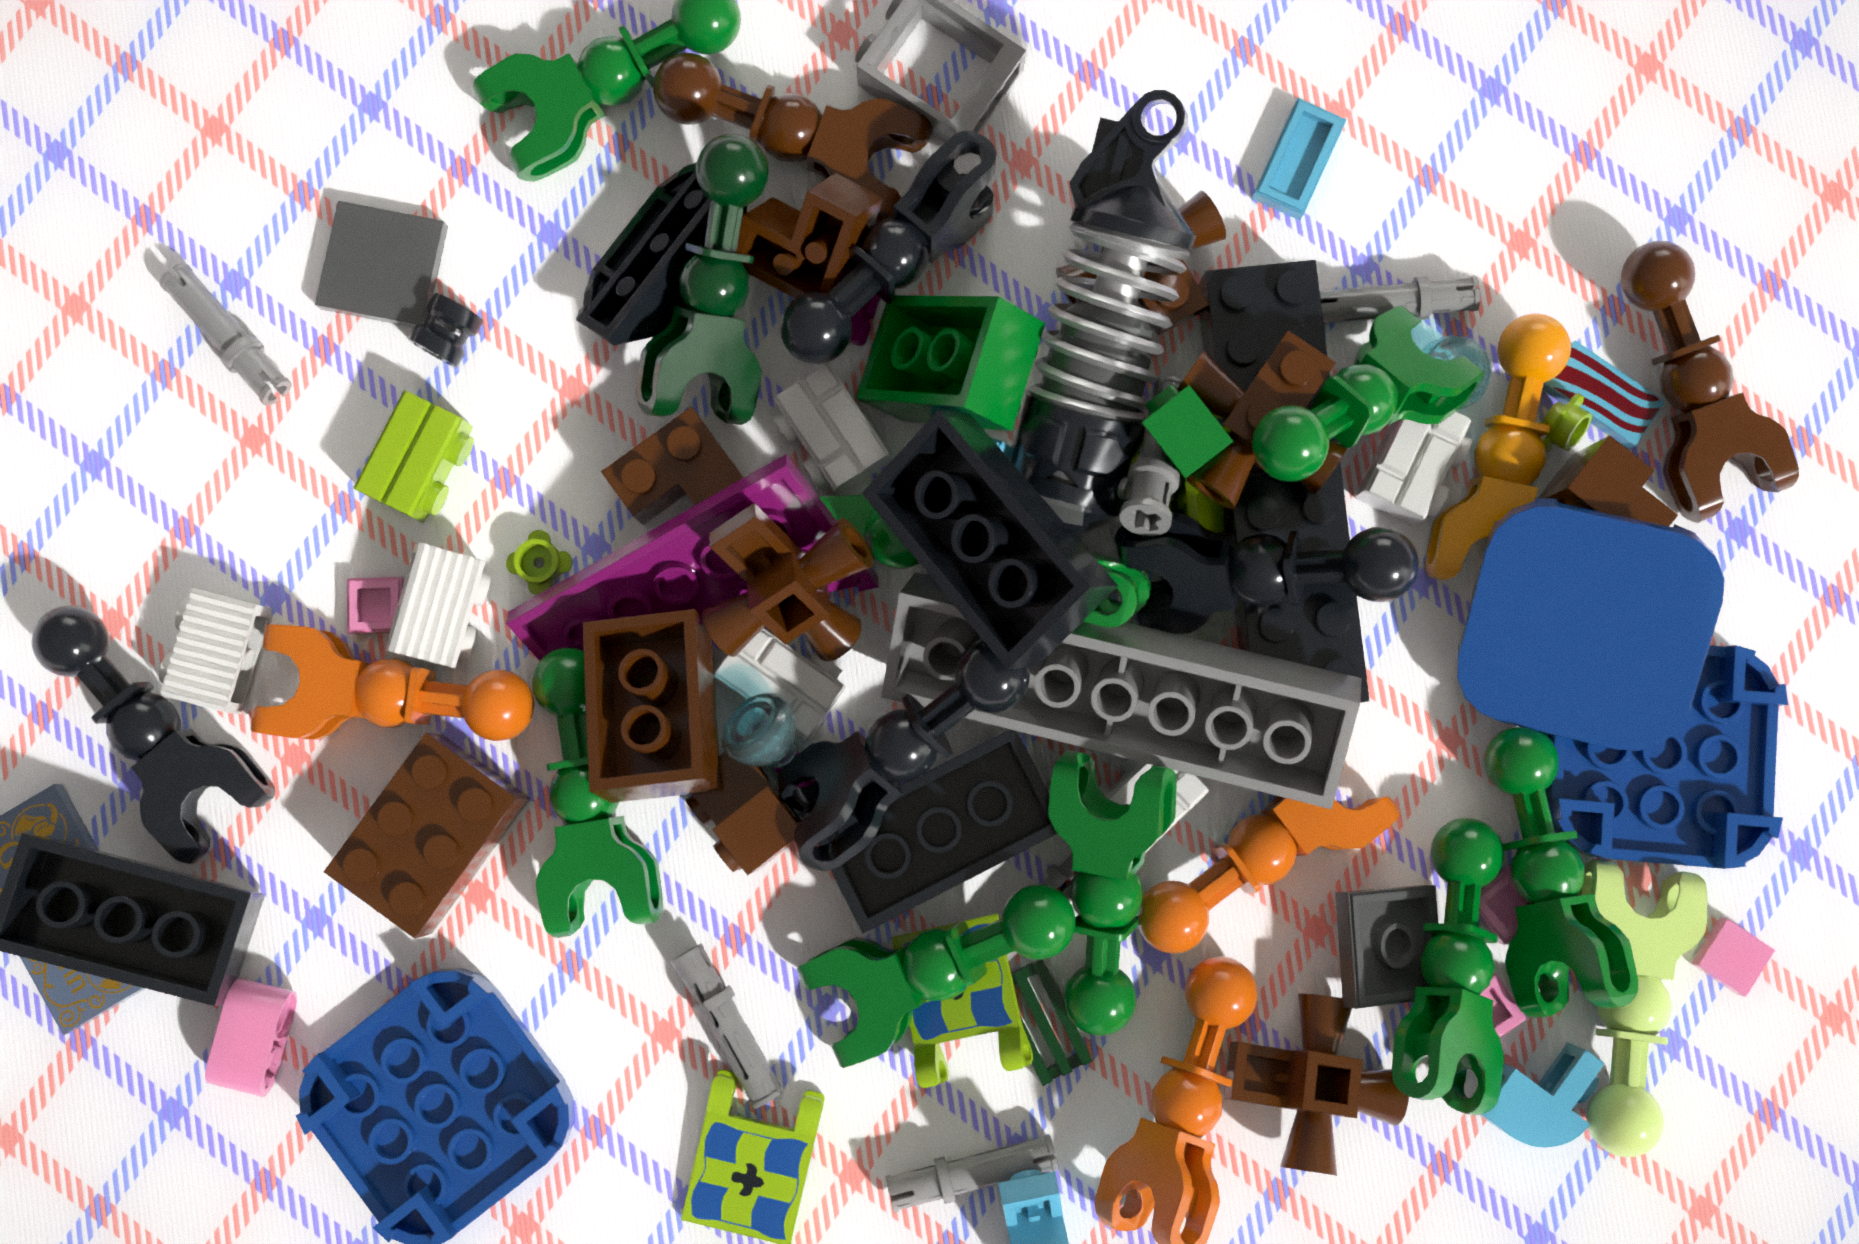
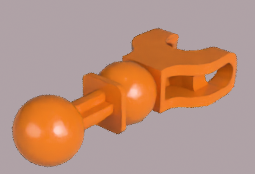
M267 624L264 629L262 647L268 651H276L290 656L298 667L300 683L295 695L285 704L255 707L252 712L250 730L255 733L287 738L320 740L337 731L345 721L351 718H366L373 725L386 729L401 727L407 723L429 725L431 715L464 718L468 727L476 735L491 741H505L518 736L527 728L534 715L535 701L532 690L527 682L519 675L507 670L486 671L475 677L468 685L437 682L436 671L413 667L409 662L398 658L381 659L373 663L359 661L353 656L348 644L333 632L306 626Z
M1275 795L1273 801L1260 811L1262 814H1253L1240 820L1230 831L1227 843L1217 844L1212 848L1219 861L1189 884L1170 880L1160 882L1147 890L1143 895L1137 914L1139 917V931L1146 942L1159 951L1171 954L1186 952L1198 945L1204 938L1209 926V911L1238 888H1241L1244 893H1257L1261 890L1260 885H1271L1282 880L1292 869L1296 856L1308 855L1318 847L1328 850L1363 848L1400 817V809L1388 796L1368 799L1353 809L1343 807L1334 799L1332 809Z
M1223 956L1205 959L1193 968L1186 980L1185 1000L1196 1022L1184 1061L1162 1056L1160 1063L1170 1066L1172 1069L1163 1074L1152 1089L1151 1108L1156 1122L1140 1118L1135 1135L1129 1142L1119 1146L1108 1157L1103 1168L1094 1207L1101 1222L1117 1231L1137 1230L1145 1225L1154 1208L1151 1233L1158 1244H1206L1209 1239L1220 1204L1219 1188L1211 1168V1159L1216 1144L1203 1140L1201 1137L1210 1132L1222 1116V1095L1218 1084L1231 1087L1233 1082L1231 1079L1213 1073L1225 1031L1241 1025L1251 1016L1258 996L1257 985L1253 975L1248 968L1235 959ZM1126 1193L1125 1203L1119 1210L1120 1200ZM1184 1218H1186L1184 1229L1180 1234L1181 1225Z

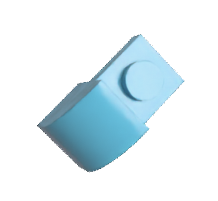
M1568 1042L1538 1084L1516 1068L1504 1063L1498 1102L1492 1110L1480 1116L1502 1132L1530 1146L1549 1148L1569 1143L1579 1137L1591 1125L1572 1111L1577 1103L1585 1102L1594 1093L1599 1083V1076L1597 1074L1605 1063L1586 1049Z
M1039 1170L1021 1171L1014 1174L1009 1181L998 1183L1010 1244H1069L1055 1171L1044 1174Z

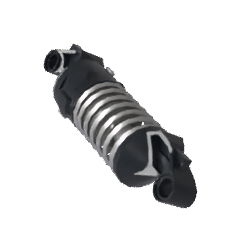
M1153 90L1145 93L1119 121L1100 117L1092 152L1081 162L1069 183L1073 202L1070 221H1074V223L1068 227L1074 236L1103 246L1104 249L1103 253L1080 249H1068L1061 253L1066 263L1095 274L1097 277L1096 279L1061 276L1055 280L1060 291L1083 301H1077L1074 304L1056 303L1048 307L1051 316L1061 322L1060 330H1049L1042 334V339L1049 347L1047 357H1041L1035 361L1036 368L1043 374L1041 383L1034 384L1028 388L1031 394H1026L1015 441L1011 446L1014 450L1010 461L1076 537L1119 517L1120 509L1130 495L1131 486L1128 483V471L1138 458L1146 428L1142 421L1147 417L1142 410L1147 409L1145 404L1149 401L1143 398L1142 395L1146 382L1153 383L1158 380L1155 372L1149 370L1151 359L1148 355L1160 356L1165 353L1162 345L1151 341L1152 328L1167 329L1173 325L1168 317L1136 306L1138 298L1173 302L1180 298L1177 291L1171 287L1145 279V271L1179 275L1185 272L1187 269L1184 263L1178 259L1185 260L1191 256L1188 250H1193L1196 239L1195 233L1158 181L1154 170L1156 161L1184 137L1188 129V115L1184 105L1175 94L1166 90ZM1158 104H1168L1176 112L1174 127L1163 135H1153L1147 131L1145 126V117L1148 111Z

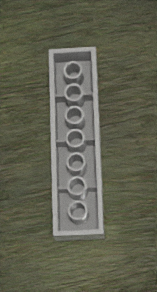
M915 572L899 592L881 695L882 698L902 702V697L908 693L924 707L955 684V667L961 653L970 644L982 639L930 575ZM1083 621L1038 666L1029 667L1030 682L1024 697L1015 706L998 713H987L975 709L964 717L1332 809L1361 703L1362 678L1126 622L1117 627H1102Z

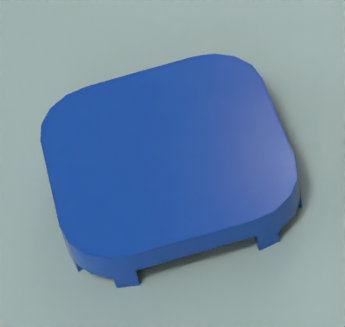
M1534 498L1535 501L1513 508L1498 522L1495 521L1486 539V548L1461 642L1458 645L1457 678L1465 698L1480 713L1497 721L1615 750L1640 751L1662 744L1681 728L1691 709L1723 604L1725 579L1715 554L1695 532L1676 524L1673 527L1566 505L1559 503L1558 499Z
M1710 645L1691 709L1681 728L1662 744L1640 751L1615 750L1548 734V738L1553 742L1559 757L1557 775L1552 784L1545 790L1555 833L1577 831L1578 838L1566 840L1565 842L1576 849L1578 853L1595 858L1718 869L1746 867L1745 863L1759 856L1772 838L1778 839L1783 817H1774L1778 712L1779 706L1789 705L1786 684L1778 683L1769 666L1755 656V650L1738 645Z
M464 968L440 969L409 983L408 987L325 1051L318 1053L302 1070L305 1075L299 1089L300 1113L295 1115L304 1135L313 1132L379 1222L373 1229L388 1243L391 1240H396L404 1244H442L452 1239L462 1229L551 1161L567 1143L575 1122L574 1097L565 1078L501 992L483 975Z

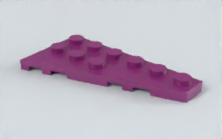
M785 454L508 611L506 625L540 661L548 653L560 648L569 647L584 651L583 622L695 609L702 616V611L705 608L747 592V582L710 548L709 533L755 503L796 545L807 553L837 520L789 456ZM871 567L827 585L828 597L830 599V592L858 586L859 592L879 588L878 575Z

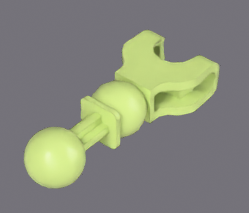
M1592 859L1585 865L1584 884L1578 896L1594 894L1598 910L1602 916L1615 924L1629 939L1638 976V993L1632 1002L1624 1007L1604 1008L1597 1006L1598 1016L1607 1029L1596 1028L1595 1035L1613 1038L1610 1084L1602 1087L1593 1095L1588 1104L1586 1120L1591 1124L1588 1127L1591 1136L1605 1151L1620 1157H1637L1649 1152L1656 1146L1664 1128L1662 1109L1654 1096L1645 1089L1649 1043L1668 1044L1667 1037L1656 1036L1667 1025L1672 1012L1670 994L1661 980H1674L1677 960L1683 953L1693 949L1705 934L1707 925V886L1704 879L1697 873L1681 871L1670 875L1662 883L1656 909L1647 917L1637 914L1626 901L1624 873L1619 866L1607 860Z

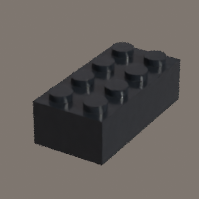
M938 409L862 492L863 496L1007 670L1038 666L1118 587L1117 583L971 414Z
M1009 729L927 771L924 776L901 784L900 788L903 795L889 805L883 815L881 826L871 843L844 864L831 870L862 934L1056 835L1057 832L1048 815L1050 794L1018 732ZM837 831L831 834L823 841L817 843L818 846H822L833 841V839L836 837Z
M22 833L0 895V951L212 1006L223 1005L230 987L239 978L265 894L62 840Z

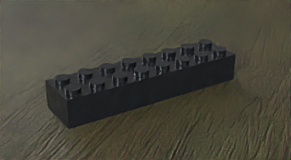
M1316 260L1205 271L1198 284L1209 304L1207 309L1199 314L1203 350L1244 392L1288 330L1328 357ZM1326 379L1306 406L1307 409H1311ZM1215 417L1219 424L1222 425L1224 420ZM1335 438L1330 439L1331 441L1338 443V441ZM1341 462L1338 463L1315 495L1300 481H1281L1275 479L1261 468L1259 469L1253 465L1235 509L1223 507L1225 533L1233 532L1236 545L1243 538L1260 533L1277 536L1287 542L1290 531L1299 532L1303 551L1343 550L1350 541ZM1346 583L1305 584L1300 606H1291L1289 595L1282 602L1264 607L1247 603L1238 597L1234 610L1238 649L1362 678L1361 703L1370 702L1357 595L1351 591Z

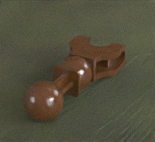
M680 53L665 60L657 70L653 82L655 101L662 113L672 121L684 125H695L708 120L712 116L750 130L749 139L757 145L760 142L766 152L780 162L797 163L807 159V170L822 176L824 180L837 173L883 197L884 199L875 223L882 219L894 218L893 206L902 197L896 189L887 186L875 178L867 162L874 153L885 148L903 150L910 153L920 151L929 142L933 131L930 122L925 116L884 98L867 100L847 110L826 105L823 115L816 104L804 95L783 93L775 96V87L769 84L765 89L762 99L723 85L716 67L705 57L694 53Z
M1657 240L1639 246L1627 257L1621 270V286L1625 296L1632 304L1640 309L1653 312L1668 353L1651 359L1653 366L1664 362L1659 376L1661 393L1671 406L1683 413L1670 417L1675 430V439L1666 454L1663 474L1681 515L1687 520L1700 523L1715 516L1723 506L1724 499L1721 490L1720 473L1725 462L1730 458L1742 464L1757 488L1768 492H1781L1794 486L1799 478V467L1786 429L1770 417L1759 415L1750 409L1743 392L1729 396L1734 384L1733 366L1723 352L1710 346L1721 341L1720 335L1701 340L1686 302V298L1695 283L1696 270L1694 262L1689 253L1678 244Z

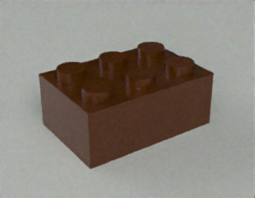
M695 609L583 622L589 792L609 803L721 791L712 639L704 626L702 616Z
M425 732L323 872L414 939L433 934L531 798L443 734Z

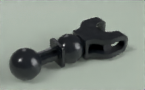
M967 130L953 135L927 159L907 193L893 206L894 218L882 219L873 224L866 231L860 246L854 244L849 248L851 272L828 294L818 291L807 292L797 296L787 305L780 320V335L784 346L792 356L808 364H824L839 357L845 351L851 339V317L875 294L884 302L890 304L895 299V289H903L916 282L927 266V262L932 264L944 252L963 246L988 222L993 212L994 193L987 184L995 173L996 150L987 137ZM967 153L979 155L982 160L980 164L967 174H958L954 168V162L957 157ZM977 199L979 206L971 210L974 201Z
M1172 513L1171 527L1162 535L1141 536L1130 532L1122 525L1114 536V543L1120 561L1127 568L1152 571L1165 578L1164 580L1150 582V597L1146 605L1135 613L1138 625L1174 634L1192 633L1201 628L1214 613L1235 610L1238 597L1247 603L1264 607L1282 602L1289 595L1291 606H1300L1305 584L1346 583L1353 593L1365 600L1372 602L1392 601L1404 595L1411 588L1416 580L1419 569V559L1413 543L1403 533L1389 527L1378 526L1365 529L1356 534L1348 542L1345 549L1303 551L1298 531H1290L1287 542L1277 536L1260 533L1245 537L1236 545L1233 532L1210 531L1204 528L1198 521L1180 513Z
M62 606L47 612L39 619L34 627L31 638L35 658L42 667L53 674L64 677L78 676L102 704L103 707L91 719L95 724L106 723V735L115 751L127 759L138 761L131 768L140 778L143 786V794L140 801L142 824L174 859L182 863L194 864L207 853L210 847V836L197 816L198 800L207 788L211 786L219 787L238 804L248 808L262 807L275 796V786L245 748L226 743L210 744L204 742L193 729L181 730V719L174 704L160 694L151 692L155 688L151 682H134L130 684L106 656L109 649V633L104 622L94 612L79 606Z
M982 639L975 641L961 653L956 663L955 684L927 706H922L907 693L902 697L905 709H896L880 715L868 729L866 738L856 731L841 742L820 741L812 743L783 766L777 776V785L782 800L801 813H809L796 827L794 834L796 848L803 864L816 870L829 871L841 866L865 849L878 832L883 815L889 805L903 795L898 781L907 782L924 776L936 761L938 752L945 758L952 755L953 752L945 732L973 710L998 713L1015 706L1024 697L1030 682L1029 667L1007 670ZM815 780V782L808 787H797L800 783L804 781ZM837 831L833 841L819 847L815 846Z

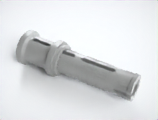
M1164 376L1162 381L1159 378L1154 383L1152 399L1172 383L1178 388L1183 379L1176 376ZM1147 428L1145 429L1140 458L1131 465L1128 471V483L1131 486L1128 501L1124 502L1120 509L1119 518L1123 527L1130 532L1151 537L1162 535L1171 527L1172 512L1169 509L1171 494L1175 493L1179 487L1180 474L1175 464Z

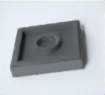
M338 201L315 306L320 310L414 328L416 325L424 324L429 315L427 305L434 294L448 225L442 220Z
M1412 885L1335 892L1343 1007L1359 1009L1413 1002L1416 987H1428L1422 977L1420 959L1425 944L1433 937V935L1423 932V924L1438 923L1435 885Z

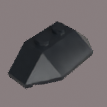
M696 162L683 167L656 187L591 271L584 292L583 307L579 309L576 321L613 346L654 337L664 331L670 324L674 305L686 307L680 296L678 278L684 263L695 253L684 250L685 243L704 245L710 200L701 191L697 182ZM748 205L743 208L742 217L747 213Z

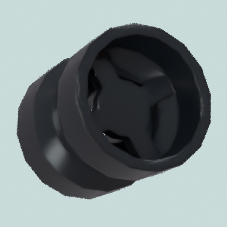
M435 292L427 305L429 312L424 324L415 326L408 341L438 360L457 368L465 355L463 345L468 337L475 336L478 333L484 320L461 304ZM435 320L445 325L446 327L452 329L453 331L459 333L460 335L458 336L450 330L446 329L445 327L435 323Z

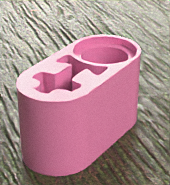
M238 978L234 981L226 995L206 1064V1083L259 1097H265L269 1093L279 1072L297 1005L296 992L243 978Z

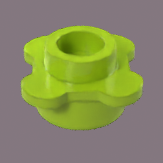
M1576 393L1566 405L1561 402L1555 403L1545 415L1541 424L1551 426L1549 434H1546L1543 440L1546 453L1554 445L1568 452L1585 435L1590 426L1592 414L1580 407L1584 401L1583 395Z
M543 530L531 532L528 535V540L523 542L516 552L509 554L506 560L508 571L524 579L528 583L529 591L534 595L549 589L551 583L560 574L568 573L573 565L571 555L566 551H559L551 543L550 535ZM537 558H543V567L537 568L535 566Z

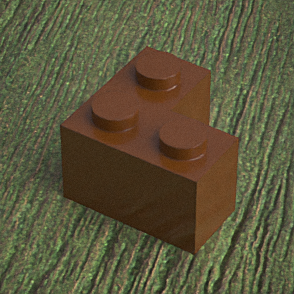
M835 173L807 191L801 211L771 197L744 214L741 220L737 251L754 256L753 263L742 262L749 275L793 298L807 292L818 291L828 294L851 272L849 248L854 244L860 246V242L868 228L875 224L884 198Z
M692 406L601 471L632 516L642 525H645L686 494L693 504L697 505L744 478Z
M1610 435L1572 454L1538 496V498L1558 499L1559 503L1668 527L1678 516V514L1643 488L1655 471Z
M736 742L719 756L721 791L692 794L685 801L702 824L706 826L713 821L716 825L712 830L720 840L713 847L732 872L743 869L748 876L760 870L795 842V829L802 819L794 808L782 800L779 789L746 746L741 742Z

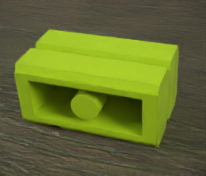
M404 390L353 489L424 523L428 514L434 516L443 507L449 493V487L444 483L453 466H462L470 455L474 438L469 435L473 426L463 418Z

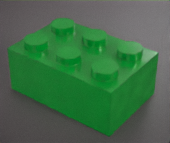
M895 295V299L890 304H885L855 399L903 422L926 423L939 409L971 414L983 429L1012 431L1046 323L999 296Z

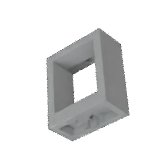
M893 0L886 12L885 19L887 23L877 37L870 34L857 51L854 61L857 63L858 86L876 98L890 100L925 116L932 126L933 131L931 135L943 143L947 142L953 135L965 130L980 134L1024 71L1026 49L952 0ZM921 19H924L990 63L952 119L883 74Z

